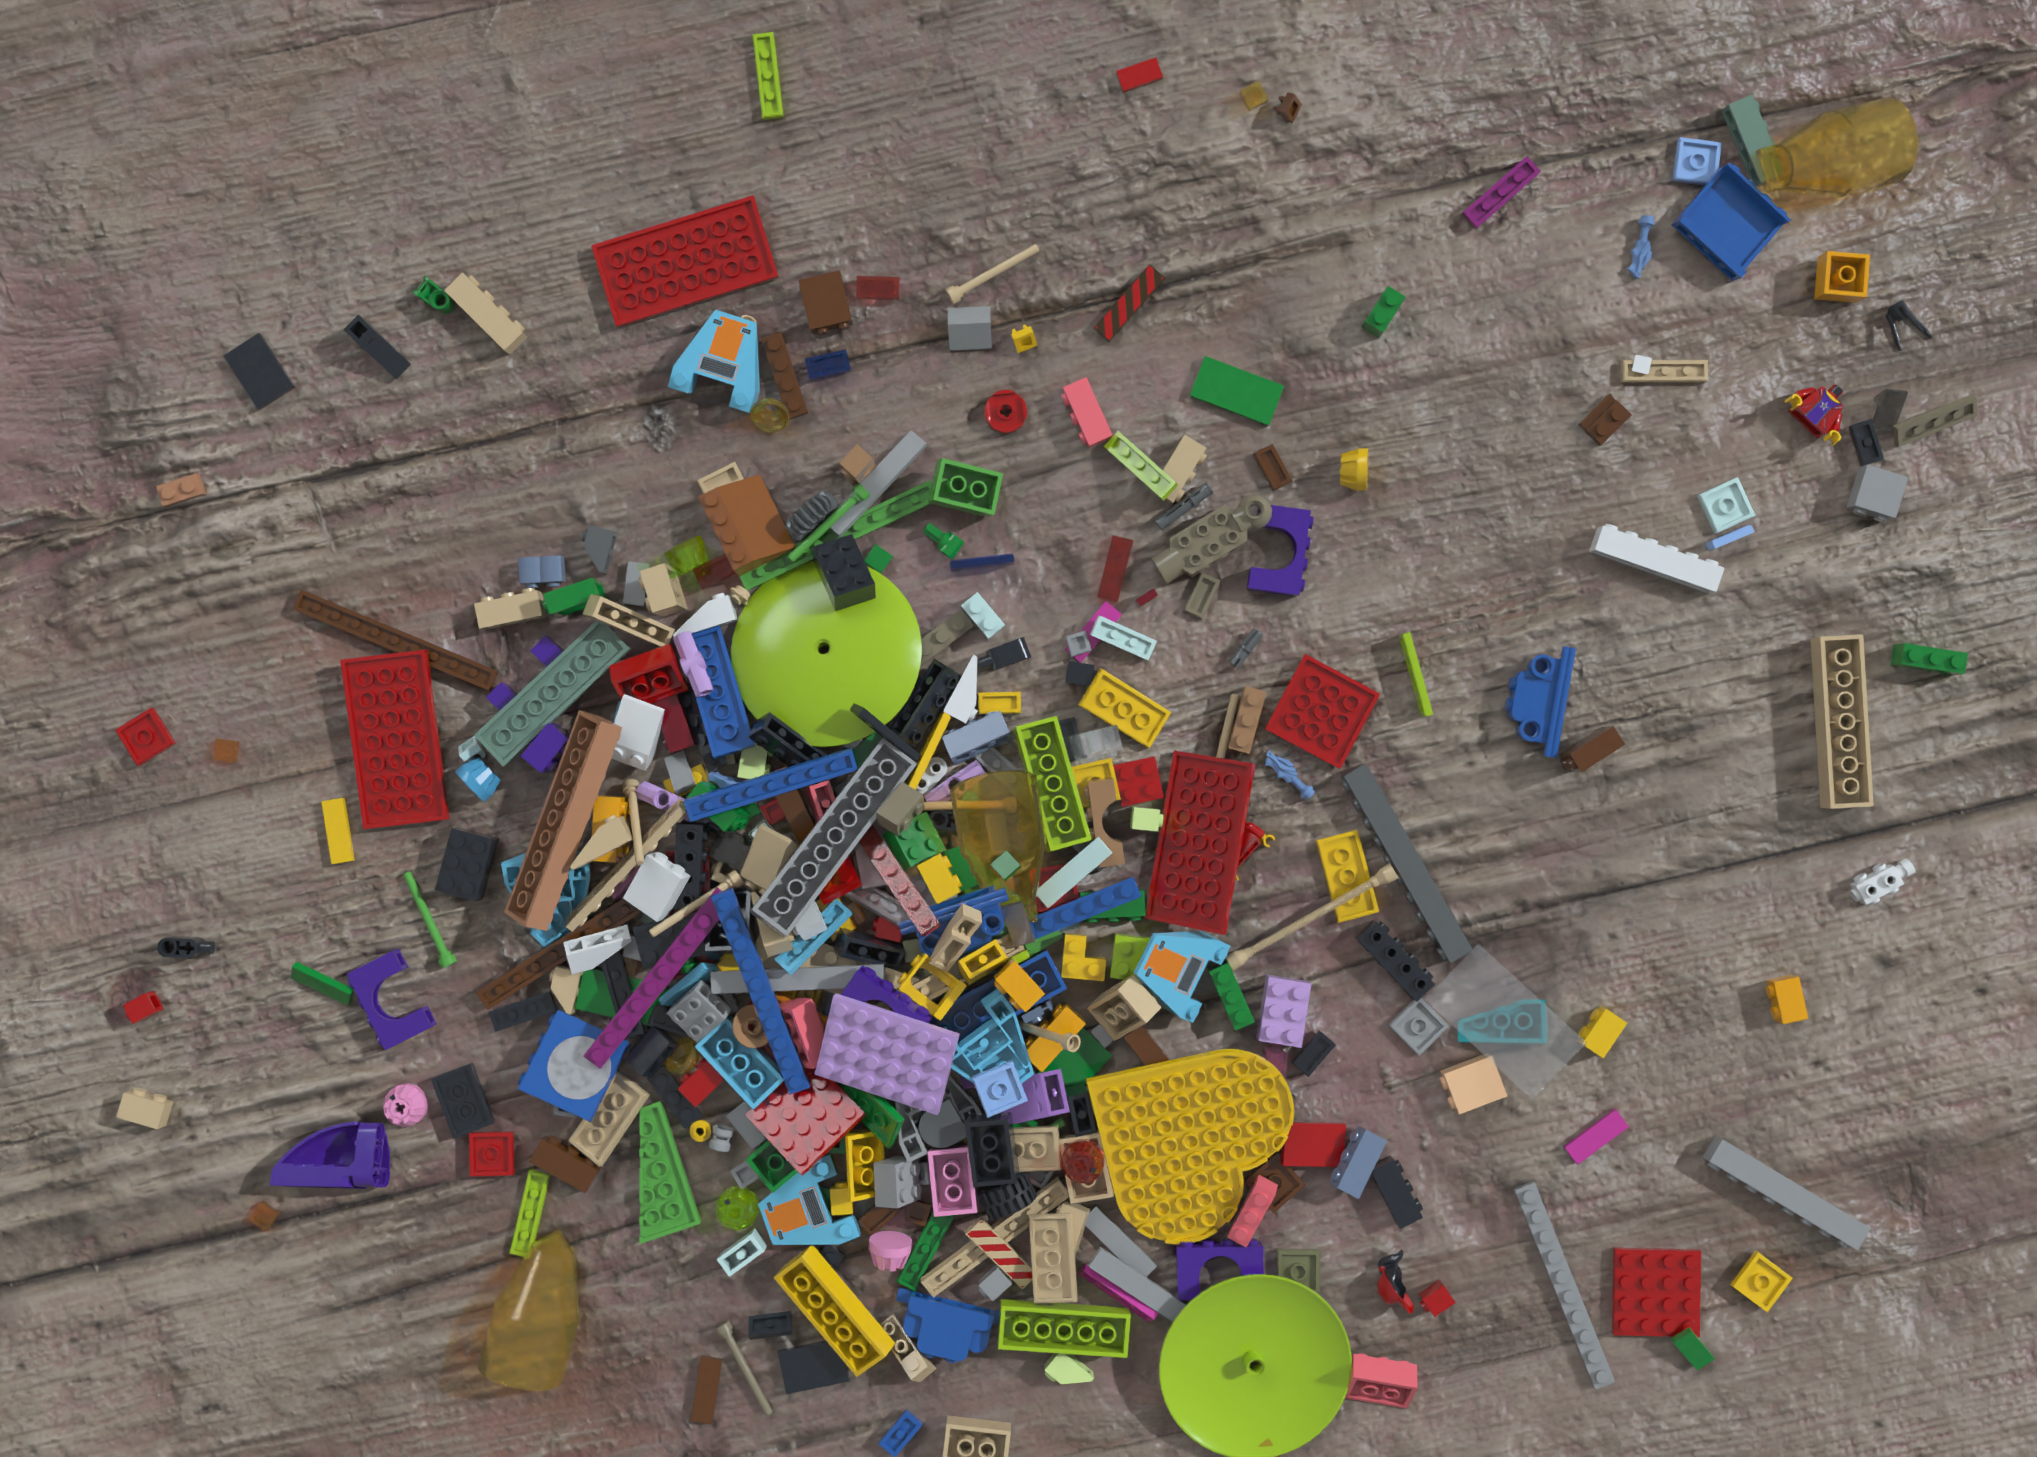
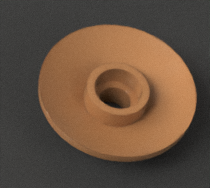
M754 1005L741 1008L734 1016L732 1023L735 1038L741 1045L748 1048H758L765 1045L768 1039ZM749 1023L753 1025L752 1031L748 1030Z

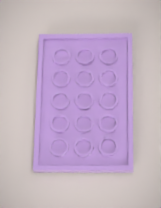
M836 993L832 999L815 1075L938 1115L960 1034Z

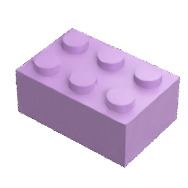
M1266 974L1256 1038L1259 1041L1302 1048L1311 990L1310 982Z

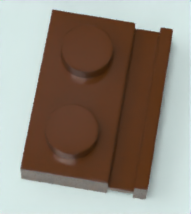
M1610 393L1578 425L1601 446L1632 414L1618 400H1615Z

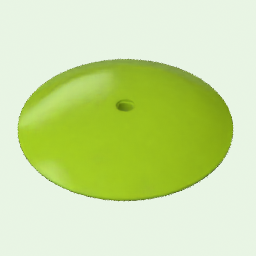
M813 560L762 584L742 610L735 626L731 646V664L741 698L755 718L758 720L770 712L803 736L810 746L817 747L845 745L875 733L872 728L850 711L854 703L864 707L884 725L890 722L909 699L919 675L922 658V641L919 625L909 602L901 591L885 576L868 567L875 582L876 598L835 611ZM823 646H830L829 652L826 654H820V649Z
M1266 1274L1244 1275L1227 1279L1209 1287L1193 1298L1181 1310L1170 1326L1163 1342L1159 1362L1161 1391L1167 1408L1175 1422L1190 1438L1203 1447L1228 1457H1275L1293 1451L1311 1441L1332 1421L1340 1409L1348 1391L1352 1371V1355L1347 1333L1338 1315L1328 1302L1315 1291L1297 1281ZM1258 1361L1257 1364L1250 1365L1251 1362Z

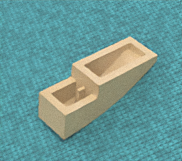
M962 903L941 935L930 957L929 964L947 972L970 945V937L982 924L981 911Z

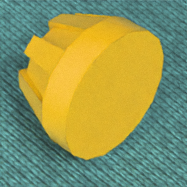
M1357 448L1341 454L1340 485L1356 491H1367L1368 448Z

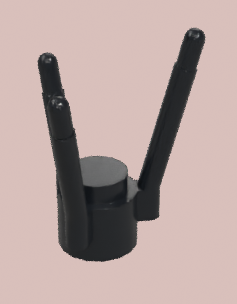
M1903 299L1887 309L1890 314L1885 317L1889 321L1898 351L1902 350V346L1894 322L1895 319L1900 322L1907 317L1920 332L1923 331L1930 339L1933 338L1928 329L1909 310Z

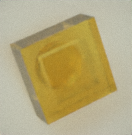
M1259 81L1243 88L1239 92L1248 111L1267 103L1269 100Z

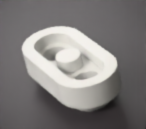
M935 757L930 760L921 778L926 781V786L921 788L918 785L916 788L921 794L928 793L946 774L947 763L942 758ZM934 764L940 765L941 769L939 772L933 771L932 767Z

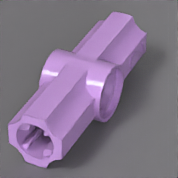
M687 631L677 634L673 637V640L681 657L680 663L683 671L689 678L696 697L710 694L714 689L706 671V663L701 652L697 649L692 633Z
M975 760L923 796L926 802L949 801L987 774L980 763ZM956 779L960 782L961 787L958 791H953L950 788L951 780Z
M643 781L636 790L637 798L665 811L679 798L683 801L685 799L647 781ZM686 810L684 819L690 821Z

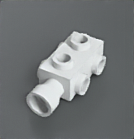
M1907 858L1897 862L1896 866L1880 863L1872 868V873L1868 875L1862 873L1853 878L1855 882L1850 884L1852 890L1849 892L1854 901H1859L1865 905H1873L1879 902V898L1885 894L1891 895L1899 890L1898 887L1904 885L1901 878L1914 874L1916 872L1915 868ZM1888 877L1892 880L1889 883L1887 882ZM1872 887L1873 891L1869 893L1868 889Z

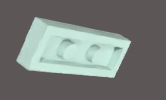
M1098 615L1090 635L1146 660H1149L1157 642Z

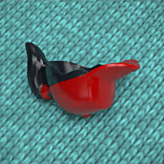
M1401 1249L1398 1253L1385 1256L1379 1260L1378 1268L1381 1276L1377 1282V1293L1386 1304H1400L1410 1315L1413 1312L1414 1306L1410 1297L1405 1293L1406 1287L1402 1283V1272L1398 1265L1404 1254Z

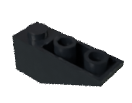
M359 314L343 329L395 379L411 365L398 350Z

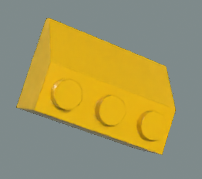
M869 1128L852 1130L845 1136L848 1202L875 1197L874 1163L884 1160V1144Z

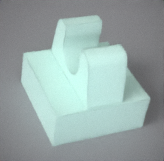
M475 736L458 746L459 756L463 761L467 760L470 762L475 760L473 757L475 754L481 755L482 758L485 757L482 744Z

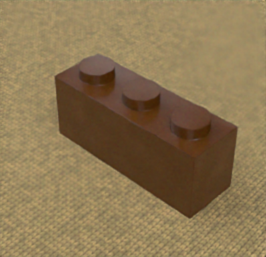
M546 1135L541 1139L529 1161L584 1193L590 1189L602 1166H598L588 1157L586 1158L579 1154L580 1151L575 1147H567L561 1144V1140L552 1135Z

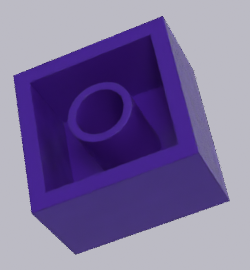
M548 723L521 757L540 773L555 772L570 733L559 724Z

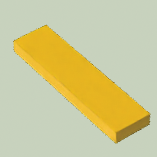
M945 712L939 713L920 752L922 756L918 762L916 761L917 765L905 783L915 790L951 718V715Z

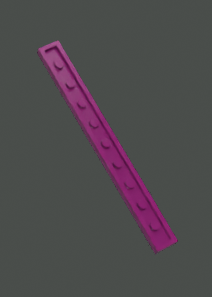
M718 887L715 888L584 1053L583 1057L601 1069L719 921L711 896L722 890Z

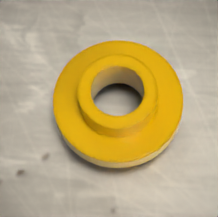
M697 1120L690 1127V1135L695 1141L703 1142L711 1135V1126L705 1120ZM697 1128H702L704 1130V1134L699 1135L697 1133Z

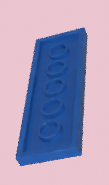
M720 625L693 633L692 636L698 651L701 652L707 666L706 671L714 691L706 696L696 697L713 758L717 759L756 747L755 742L748 737L751 728Z

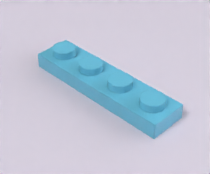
M837 898L821 913L828 928L827 930L806 941L800 935L797 936L795 941L791 942L793 950L781 953L774 959L789 975H792L852 915V912Z

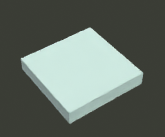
M1738 477L1697 495L1714 534L1756 516Z

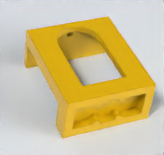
M923 953L921 956L918 954L910 964L913 966L908 973L904 972L898 979L899 985L897 989L909 995L919 1006L925 1007L932 1016L941 1021L967 985L949 972L929 964L930 957L927 954ZM919 968L928 970L950 987L938 1005L912 985L911 978Z

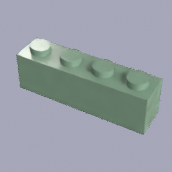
M1753 95L1728 104L1721 112L1748 177L1756 184L1757 188L1777 180L1785 173L1784 164L1776 153L1775 142L1770 139L1767 123L1762 119L1759 112L1760 106L1754 100Z

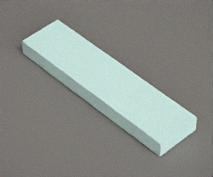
M1097 837L1034 893L1049 908L1109 857L1112 851L1100 837Z

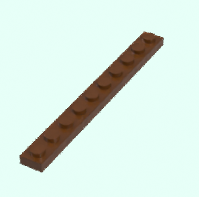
M300 590L293 606V610L397 653L427 650L429 666L489 691L492 690L499 673L498 670L305 590Z
M622 897L586 920L581 927L577 926L573 932L569 931L477 990L476 995L487 1010L491 1009L566 961L567 956L563 942L617 928L642 911Z

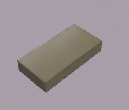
M1201 572L1183 611L1203 620L1220 580Z

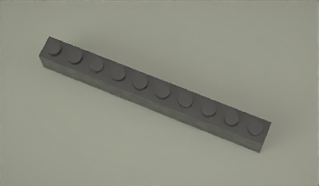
M1361 764L1342 775V787L1346 793H1351L1353 797L1351 802L1357 812L1361 811L1364 816L1362 821L1367 830L1371 829L1375 835L1373 837L1375 845L1378 849H1383L1385 853L1383 858L1386 864H1391L1398 876V879H1396L1399 886L1403 885L1407 891L1404 895L1410 905L1414 904L1417 911L1415 914L1420 923L1424 922L1428 928L1425 932L1431 942H1436L1438 946L1436 951L1439 957L1452 963L1473 951L1368 765Z

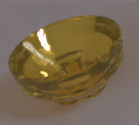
M765 398L754 403L750 412V418L757 428L766 432H778L788 425L789 411L777 399ZM774 405L777 408V410L770 411L766 408V406Z
M683 1037L676 1043L679 1046L666 1060V1069L675 1075L693 1070L699 1061V1051L695 1048L697 1043L690 1037Z

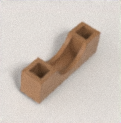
M1109 777L1088 780L1087 786H1084L1085 799L1090 800V807H1087L1088 820H1092L1093 828L1089 829L1091 841L1100 837L1112 851V854L1098 866L1100 868L1125 864L1121 840L1110 837L1104 831L1102 825L1105 809L1116 801L1114 779Z

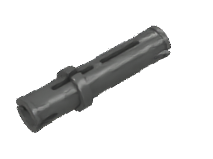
M1205 482L1192 493H1187V497L1154 521L1163 531L1193 507L1197 508L1200 502L1213 494L1212 488Z

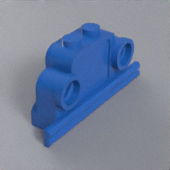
M1563 646L1560 659L1544 654L1531 658L1527 664V670L1515 673L1508 683V690L1511 691L1504 706V710L1507 711V717L1511 721L1519 722L1516 726V734L1520 739L1545 744L1543 756L1557 758L1576 648Z
M994 885L913 911L911 919L899 922L898 925L902 935L916 931L920 950L931 956L941 935L962 903L981 911L982 924L970 937V945L959 957L962 958L968 952L976 951L991 942L992 936L1002 932L1004 916L1000 903L1008 901L1009 898L1005 887L995 890Z
M899 1287L896 1301L909 1303L903 1320L904 1332L909 1337H918L917 1348L926 1357L936 1358L938 1356L950 1363L963 1361L966 1359L969 1350L975 1353L984 1351L989 1341L992 1324L999 1325L1000 1311L938 1296L933 1298L930 1294L914 1292Z

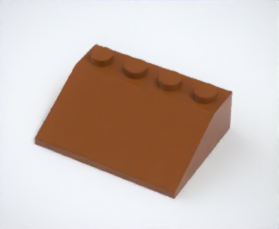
M760 474L716 487L698 496L733 571L739 577L796 548Z

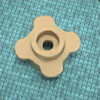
M739 585L735 588L731 587V599L739 605L741 603L747 605L748 598L750 597L749 592Z

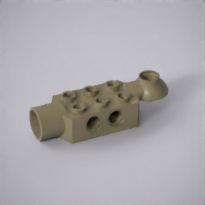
M1251 494L1244 497L1236 509L1224 504L1170 538V547L1151 558L1166 584L1184 573L1194 577L1246 545L1248 529H1260L1269 523L1272 517L1270 502L1261 495ZM1252 506H1257L1261 513L1257 516H1252L1248 510Z

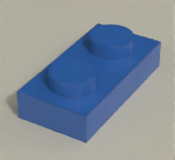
M906 1409L879 1440L878 1444L893 1457H896L921 1428L923 1422Z

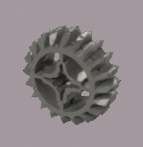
M827 491L819 492L794 512L787 521L785 528L797 541H802L837 509L838 503Z

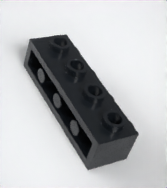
M934 658L889 729L906 743L916 748L962 676Z
M770 712L755 721L748 736L758 746L768 751L774 758L780 760L788 767L827 755L816 746H810L803 736Z
M686 821L677 823L674 864L682 866L685 872L690 875V878L672 909L681 910L705 894L702 892V885L706 884L707 872L703 871L704 863H707L708 850H705V841L708 842L709 829H706V823Z
M1372 920L1354 938L1414 1001L1418 1002L1436 985L1431 980L1434 978L1433 975L1426 968L1422 970L1417 965L1418 959L1411 952L1407 954L1402 949L1404 947L1403 943L1397 937L1392 938L1388 934L1390 930L1382 921L1378 923Z

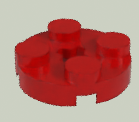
M1012 390L995 392L985 405L987 423L993 430L1000 433L1017 431L1023 426L1027 417V406L1024 399ZM1004 406L1012 410L1009 417H1004L1003 414H1000Z

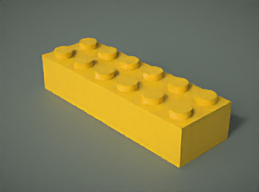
M810 1245L786 1263L774 1276L777 1283L856 1377L885 1358L894 1346L895 1342L813 1245Z

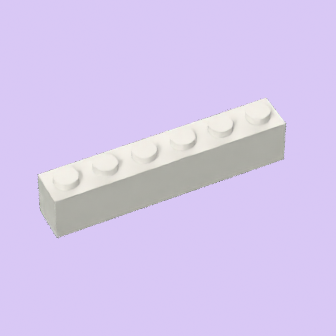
M1605 524V526L1597 528L1589 552L1708 594L1717 592L1725 569L1718 566L1719 563L1717 561L1698 559L1699 556L1697 554L1678 552L1677 547L1658 545V541L1646 538L1644 540L1638 538V534L1631 531H1625V533L1618 531V527L1611 524Z

